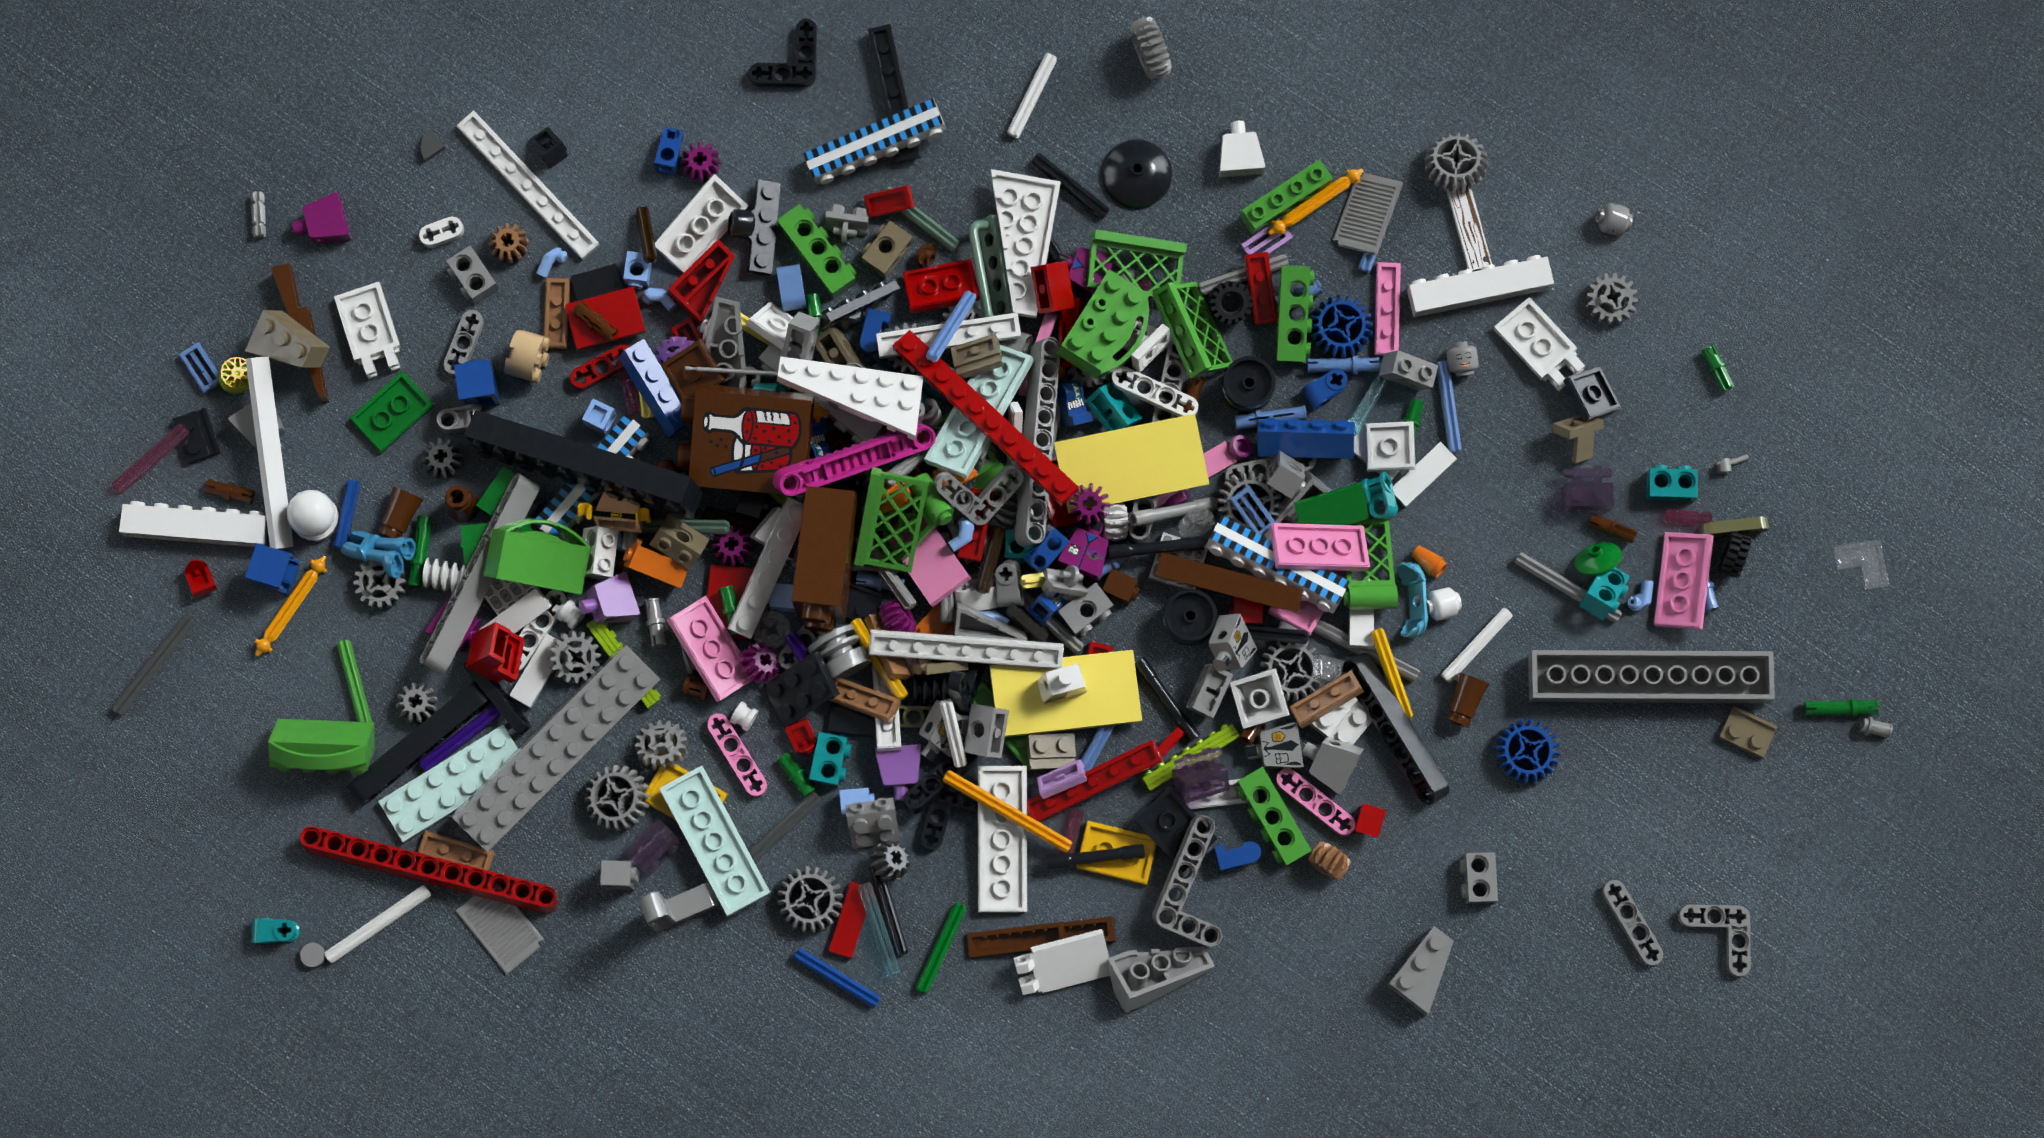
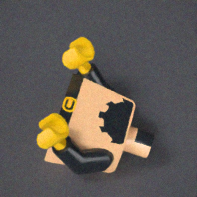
M606 492L600 493L591 503L578 504L577 517L586 515V519L591 520L593 515L596 526L642 533L643 521L651 523L650 517L653 514V510L649 508V505L641 503L640 506L631 504L623 497H619V499L612 498L606 495Z

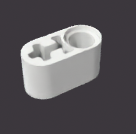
M993 578L990 591L986 594L976 591L978 579L966 582L953 592L955 608L957 602L977 611L998 607L996 579Z

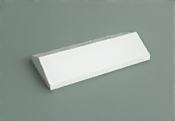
M713 174L655 241V247L667 261L684 273L726 233L730 213L734 209L745 210L748 205L720 178Z

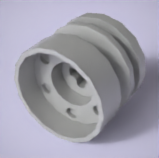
M852 624L828 631L808 647L811 654L819 651L823 660H827L826 666L833 680L836 676L846 679L865 668L872 661L864 646L852 648L860 639L858 635H852L855 631Z

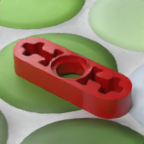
M619 345L575 368L570 374V380L574 388L586 390L624 370L625 368L620 360L615 361L617 367L614 368L609 357L612 356L613 360L618 359L619 353L629 348V346ZM602 361L609 364L608 371L603 374L598 373L596 365ZM591 367L596 378L593 379L589 375L585 378L586 382L584 384H581L580 381L575 382L578 379V374L581 373L583 376H586L590 373L588 368Z

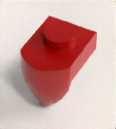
M191 559L186 565L185 576L194 598L217 590L208 565L202 560Z
M808 718L785 727L797 754L809 755L814 751L817 738Z

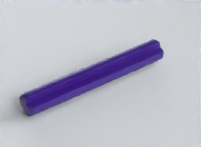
M494 705L490 706L419 761L420 766L424 771L435 767L502 714Z

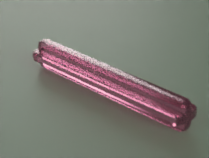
M181 423L178 424L113 481V488L118 493H123L189 434L188 428Z

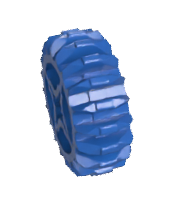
M1339 294L1337 295L1336 302L1331 296L1328 297V304L1321 301L1319 304L1321 309L1314 308L1313 313L1316 316L1310 317L1313 323L1311 332H1316L1311 335V339H1319L1316 347L1320 348L1324 345L1323 353L1326 354L1328 350H1331V357L1333 358L1336 357L1337 352H1340L1341 358H1345L1346 351H1348L1351 357L1355 355L1354 349L1361 352L1363 350L1361 344L1368 345L1369 340L1366 337H1371L1373 333L1369 330L1373 327V322L1367 321L1371 318V313L1363 314L1367 307L1365 305L1360 308L1357 307L1359 304L1358 299L1351 303V296H1347L1345 301H1342V296ZM1340 310L1348 311L1354 316L1346 317ZM1331 312L1333 323L1323 329L1322 320ZM1338 323L1346 325L1343 331L1336 328ZM1359 324L1360 334L1351 341L1349 330ZM1336 336L1342 343L1334 342L1328 337Z
M1520 719L1518 720V728L1512 722L1509 724L1511 732L1505 728L1501 731L1506 738L1500 736L1497 738V741L1502 745L1495 746L1494 750L1502 752V754L1497 755L1495 760L1504 761L1499 765V769L1505 767L1509 769L1505 773L1506 777L1513 772L1515 774L1513 777L1514 782H1517L1519 777L1522 776L1523 784H1527L1528 777L1535 784L1537 783V775L1541 780H1545L1546 775L1544 771L1550 775L1553 773V769L1549 765L1555 767L1558 765V762L1552 757L1560 756V752L1553 751L1560 744L1558 742H1551L1556 737V734H1551L1550 736L1546 734L1550 730L1549 726L1543 730L1540 729L1541 721H1538L1535 727H1533L1532 719L1527 720L1526 726L1524 721ZM1521 733L1534 734L1541 740L1530 742ZM1512 737H1515L1518 751L1510 757L1509 743ZM1524 746H1527V748L1537 746L1530 753L1531 757H1528V754L1518 757L1525 749ZM1545 746L1546 759L1543 765L1540 766L1537 751ZM1525 761L1534 770L1521 769L1514 763Z

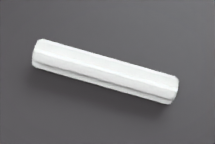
M951 699L940 701V708L955 767H963L967 764L953 701Z

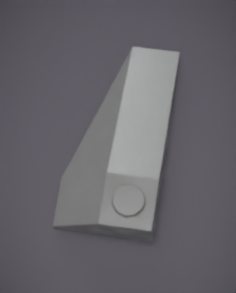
M716 297L705 345L719 368L746 370L740 302ZM722 373L726 380L719 384L720 386L745 387L746 374Z

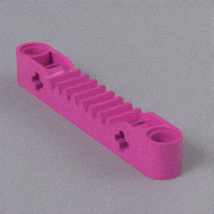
M919 422L917 424L915 441L907 438L908 435L900 431H889L884 435H879L878 438H870L869 441H862L860 444L844 447L843 450H836L832 454L827 453L823 457L818 456L816 459L804 460L781 468L773 475V485L781 493L794 496L806 492V486L820 487L872 469V467H878L929 449L935 442V432L932 428ZM923 431L924 436L922 440L917 441L918 433ZM787 477H791V484L788 487H784V480Z

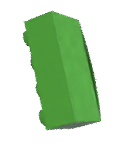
M1109 269L1056 354L1095 379L1104 377L1117 370L1136 351L1144 337L1149 319V294ZM1138 317L1142 318V327L1135 344L1121 359L1115 361L1113 356L1129 340L1134 330L1136 319Z
M542 519L513 521L498 529L493 528L483 576L582 595L591 547L576 532L559 523ZM526 524H542L559 530L565 535V539L561 540L552 534L541 531L520 532L518 528Z
M277 719L268 741L269 765L271 768H277L280 772H288L292 768L301 769L304 773L326 770L329 774H336L340 770L350 771L353 775L363 774L368 770L375 751L374 722Z

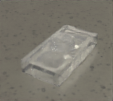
M1314 655L1313 678L1326 683L1334 681L1344 675L1342 667L1345 661L1324 655Z

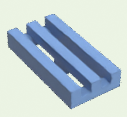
M199 342L178 354L205 395L209 393V390L217 388V385H219V372ZM198 349L217 379L212 380L194 353L195 350ZM190 354L209 384L206 386L203 384L186 358L187 355Z
M1249 485L1229 498L1251 531L1263 535L1270 529L1272 523H1276ZM1246 493H1248L1251 496V498L1256 503L1258 508L1269 521V524H1264L1262 519L1259 517L1257 512L1254 510L1252 505L1244 496ZM1239 498L1242 500V502L1245 504V506L1250 511L1252 516L1255 518L1257 523L1260 525V527L1262 528L1261 530H1257V528L1254 526V524L1249 519L1247 514L1244 512L1242 507L1239 505V503L1237 502Z

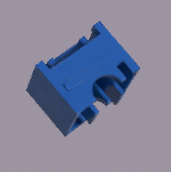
M490 359L474 360L454 365L459 401L462 400L464 402V406L480 404L482 407L501 404L496 370L492 367Z
M256 543L245 578L254 586L288 596L291 586L294 585L300 562L294 559L291 553Z

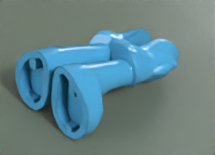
M352 531L350 534L352 542H345L341 547V553L347 557L383 564L385 573L392 578H399L404 568L403 559L411 560L416 550V544L412 538H384L364 531ZM378 548H382V549H386V550H390V551H383V550H377V549H378Z

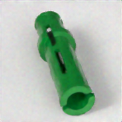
M427 515L417 516L414 538L416 550L413 558L409 560L410 575L407 586L412 588H423V567L427 559L433 517Z
M1850 698V701H1804V707L1814 708L1804 709V716L1850 715V717H1857V715L1879 714V709L1869 708L1879 707L1878 700L1857 701L1856 698Z

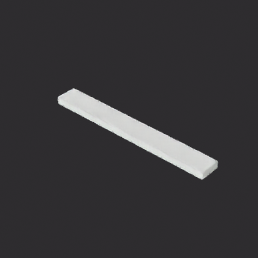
M474 110L456 125L459 131L582 261L600 246L599 242Z
M269 357L247 358L245 360L270 547L275 549L294 547L292 530L287 518L288 499Z
M870 629L869 655L1054 669L1062 668L1064 644L873 629Z

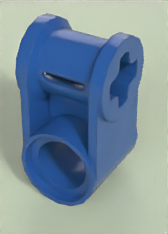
M1334 369L1319 379L1310 382L1301 391L1312 408L1317 410L1345 390L1347 376L1342 370ZM1332 379H1341L1340 386L1337 384L1332 385Z

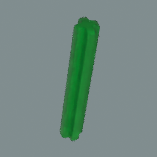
M954 903L917 983L916 989L924 994L929 992L964 916L966 906L963 904Z

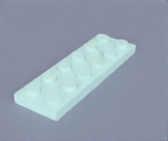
M1000 345L1004 366L971 376L968 384L1003 416L1031 368L1034 359L1028 354ZM953 407L924 460L926 464L968 478L990 439L956 407Z
M501 725L378 802L402 842L405 843L454 813L518 750V747L505 726Z
M703 766L659 788L728 917L771 894Z

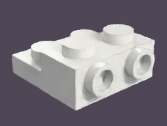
M1355 697L1312 722L1309 726L1325 738H1332L1354 745L1372 720L1364 706Z

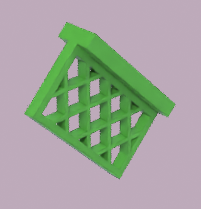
M1097 229L1090 233L1089 243H1091L1086 288H1098L1100 284L1093 283L1094 272L1100 268L1106 275L1108 271L1103 265L1112 258L1121 269L1116 274L1119 275L1123 272L1128 280L1138 288L1140 286L1137 284V281L1144 276L1149 279L1154 286L1149 291H1145L1149 294V298H1153L1152 291L1154 289L1158 290L1160 288L1159 285L1167 279L1170 282H1174L1175 285L1181 284L1183 256L1187 248L1186 243ZM1096 248H1105L1111 257L1101 263L1096 256ZM1121 251L1128 252L1133 258V261L1125 267L1116 256ZM1143 255H1150L1156 264L1147 270L1139 259ZM1167 258L1177 260L1176 270L1172 273H1169L1162 264ZM1134 262L1143 272L1136 280L1127 271V268ZM1157 266L1166 276L1158 284L1149 273Z
M1169 282L1154 291L1152 296L1166 326L1170 328L1171 338L1190 379L1204 373L1227 370L1233 361L1197 282L1176 285L1174 282ZM1189 289H1191L1194 298L1188 294ZM1186 302L1193 307L1192 310L1186 306ZM1198 311L1202 314L1204 320L1198 316ZM1196 323L1202 327V332L1195 327ZM1208 333L1212 335L1213 340L1207 336ZM1205 346H1209L1212 349V352H1209L1205 348ZM1218 354L1222 357L1223 362L1217 358Z
M872 467L854 565L864 566V564L912 572L929 480L883 472L881 468ZM885 479L896 481L900 488L889 494L884 488ZM913 484L923 486L922 494L914 499L906 490V488ZM903 491L909 502L899 508L892 497ZM883 492L886 497L881 500ZM889 500L895 511L885 517L879 508L880 505ZM913 505L918 515L911 521H908L902 511ZM899 514L905 524L894 530L888 520ZM879 515L881 520L877 522V518ZM885 523L891 533L880 539L875 529ZM908 527L913 534V539L904 544L898 533ZM894 536L901 547L890 553L884 542ZM879 545L887 555L880 560L870 558L871 551ZM904 550L909 557L908 565L897 563L893 556Z

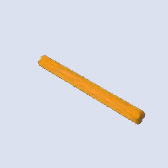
M948 770L943 777V782L1061 851L1068 852L1072 846L1071 840L956 773Z

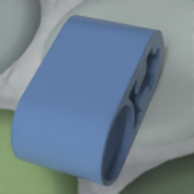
M800 264L777 267L783 311L807 308Z

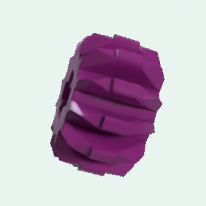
M698 142V148L690 144L689 149L691 152L683 151L682 154L685 159H682L680 162L684 166L683 173L685 175L690 174V180L693 181L698 176L699 182L702 183L704 176L710 179L712 176L711 172H719L717 166L721 164V160L716 158L719 153L717 150H712L711 144H707L703 148L702 142ZM699 159H704L702 165L699 166Z
M1089 483V491L1087 492L1084 486L1080 485L1079 489L1082 494L1076 493L1073 495L1078 498V501H1069L1070 505L1078 506L1071 510V514L1080 511L1081 514L1077 517V521L1080 522L1085 515L1087 516L1086 524H1090L1091 516L1094 517L1096 523L1100 522L1097 513L1106 517L1107 513L1101 507H1110V503H1102V500L1108 498V494L1098 495L1102 490L1101 486L1097 488L1096 492H1092V483ZM1088 497L1093 498V502L1096 501V506H1093L1091 510H1086L1087 506L1083 507V502H1086Z
M730 526L728 534H721L722 537L718 535L713 537L718 543L712 545V550L717 551L714 554L716 559L722 557V565L727 564L728 560H730L731 567H735V560L737 559L741 564L745 563L742 555L745 557L751 556V553L746 549L753 548V544L747 542L750 539L748 533L742 535L743 528L739 527L736 533H734V527ZM730 542H735L734 551H730L729 547H727L730 546Z
M896 598L889 600L880 607L879 616L885 629L900 632L916 631L917 623L911 610H905Z
M765 642L753 643L742 651L741 655L743 658L738 663L744 667L740 672L747 673L746 680L753 679L755 684L766 683L779 673L777 667L781 663L776 660L779 654L772 652L773 646L767 647Z

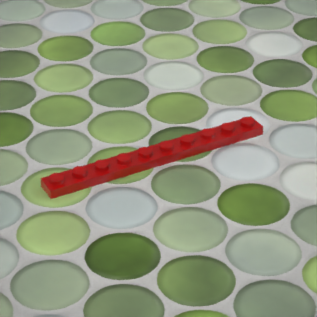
M911 330L892 345L895 352L921 376H924L925 380L1061 506L1079 491L1078 485L941 358L937 362L928 360L926 355L929 347Z

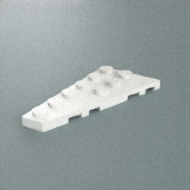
M991 169L1012 312H1018V316L1036 319L1038 308L1030 267L1046 264L1061 182Z
M780 356L777 382L802 393L807 391L818 396V399L823 402L828 400L837 404L838 408L870 422H879L886 425L888 430L896 432V430L907 434V438L915 441L924 376Z

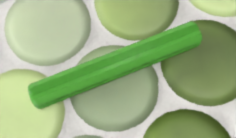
M349 640L340 641L337 643L357 720L358 722H372L351 642Z

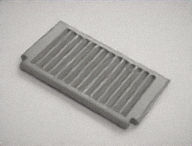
M1364 173L1362 177L1360 176L1361 181L1359 183H1353L1333 241L1338 242L1340 247L1377 256L1403 182Z
M497 884L493 890L501 892L504 889L500 884ZM473 896L456 910V913L506 975L541 947L538 943L544 940L517 906Z

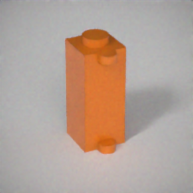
M636 538L631 548L628 547L623 556L625 561L623 566L674 587H682L689 569L669 557L641 547L642 539Z

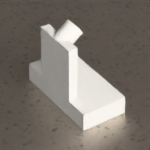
M1161 324L1149 337L1144 334L1140 345L1131 355L1132 366L1140 373L1171 342L1170 328ZM1135 327L1129 340L1123 347L1127 351L1132 348L1139 336L1140 331Z

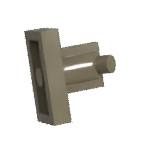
M1578 415L1553 423L1552 432L1567 439L1574 438L1572 462L1578 464L1593 457L1595 431L1603 429L1604 420L1595 418L1584 422L1582 416Z

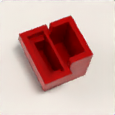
M494 622L472 634L466 668L495 683L502 680L513 683L517 681L525 639L511 632L510 629Z

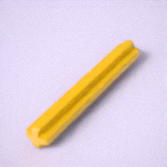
M857 618L850 622L855 629L853 634L859 636L858 642L861 646L865 647L869 654L870 632L863 621ZM869 655L872 664L893 697L900 699V701L906 698L908 692L900 679L888 678L880 656Z
M1375 629L1371 631V636L1387 683L1408 718H1411L1413 713L1384 629Z

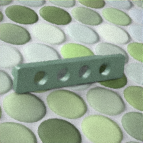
M991 214L981 220L974 221L969 227V238L984 317L1013 313L998 216ZM991 235L993 236V244H992V246L990 245V242H989V239H990V236H991ZM995 257L997 258V266H996V268H994V263H993ZM999 280H1001L1002 285L1000 291L998 290ZM1003 302L1005 303V306H1006V309H1005L1004 314H1003V312H1002V304H1003Z

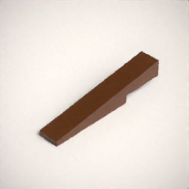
M289 263L271 267L288 315L316 336L311 310L308 306L301 308L294 269ZM323 367L308 368L320 400L323 403H328L329 398Z
M1163 552L1161 553L1155 574L1160 579L1293 613L1298 612L1304 591L1299 588Z
M1110 916L967 933L969 958L1032 951L1031 947L1099 929L1103 930L1106 943L1117 942L1115 919Z

